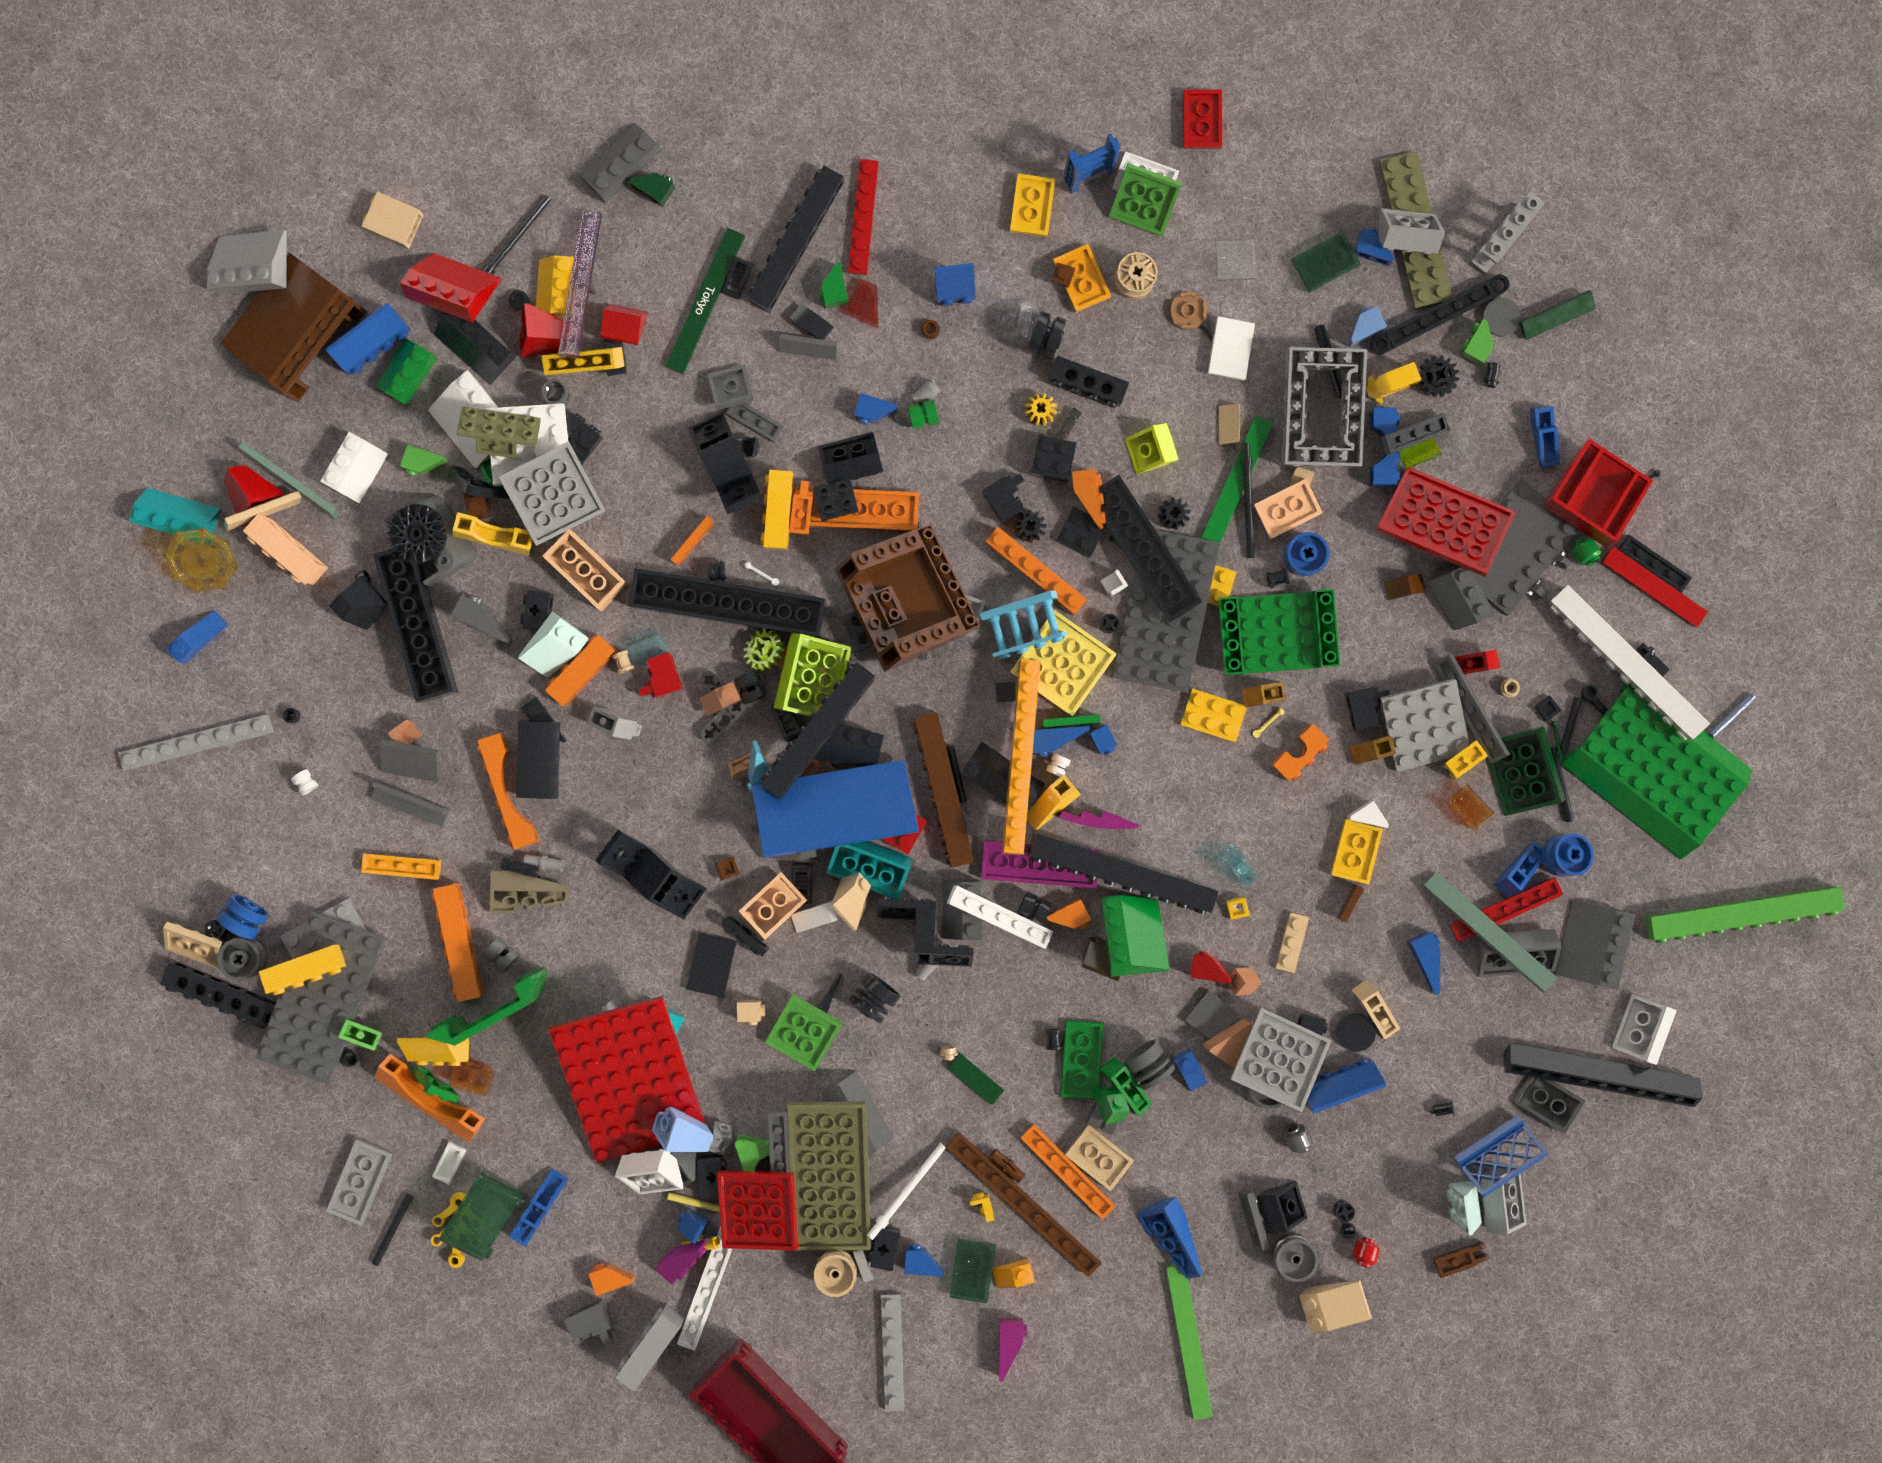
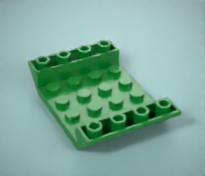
M1334 589L1291 594L1218 598L1224 675L1340 666Z
M538 968L518 978V984L513 987L519 997L469 1025L463 1015L458 1018L454 1015L430 1027L431 1032L426 1034L427 1038L455 1046L538 1000L542 995L548 974L547 969L541 971Z

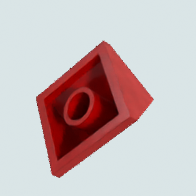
M609 304L603 310L601 338L639 345L647 318V311Z

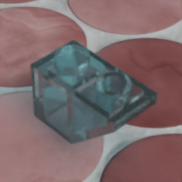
M1234 843L1219 854L1223 863L1243 888L1252 884L1259 877L1248 858Z

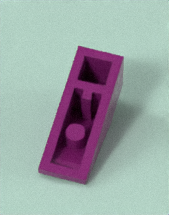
M1000 1318L999 1381L1004 1380L1023 1344V1337H1027V1324L1023 1323V1318Z

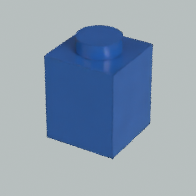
M1108 725L1089 733L1099 754L1104 753V755H1108L1115 751L1114 747L1117 746V743Z

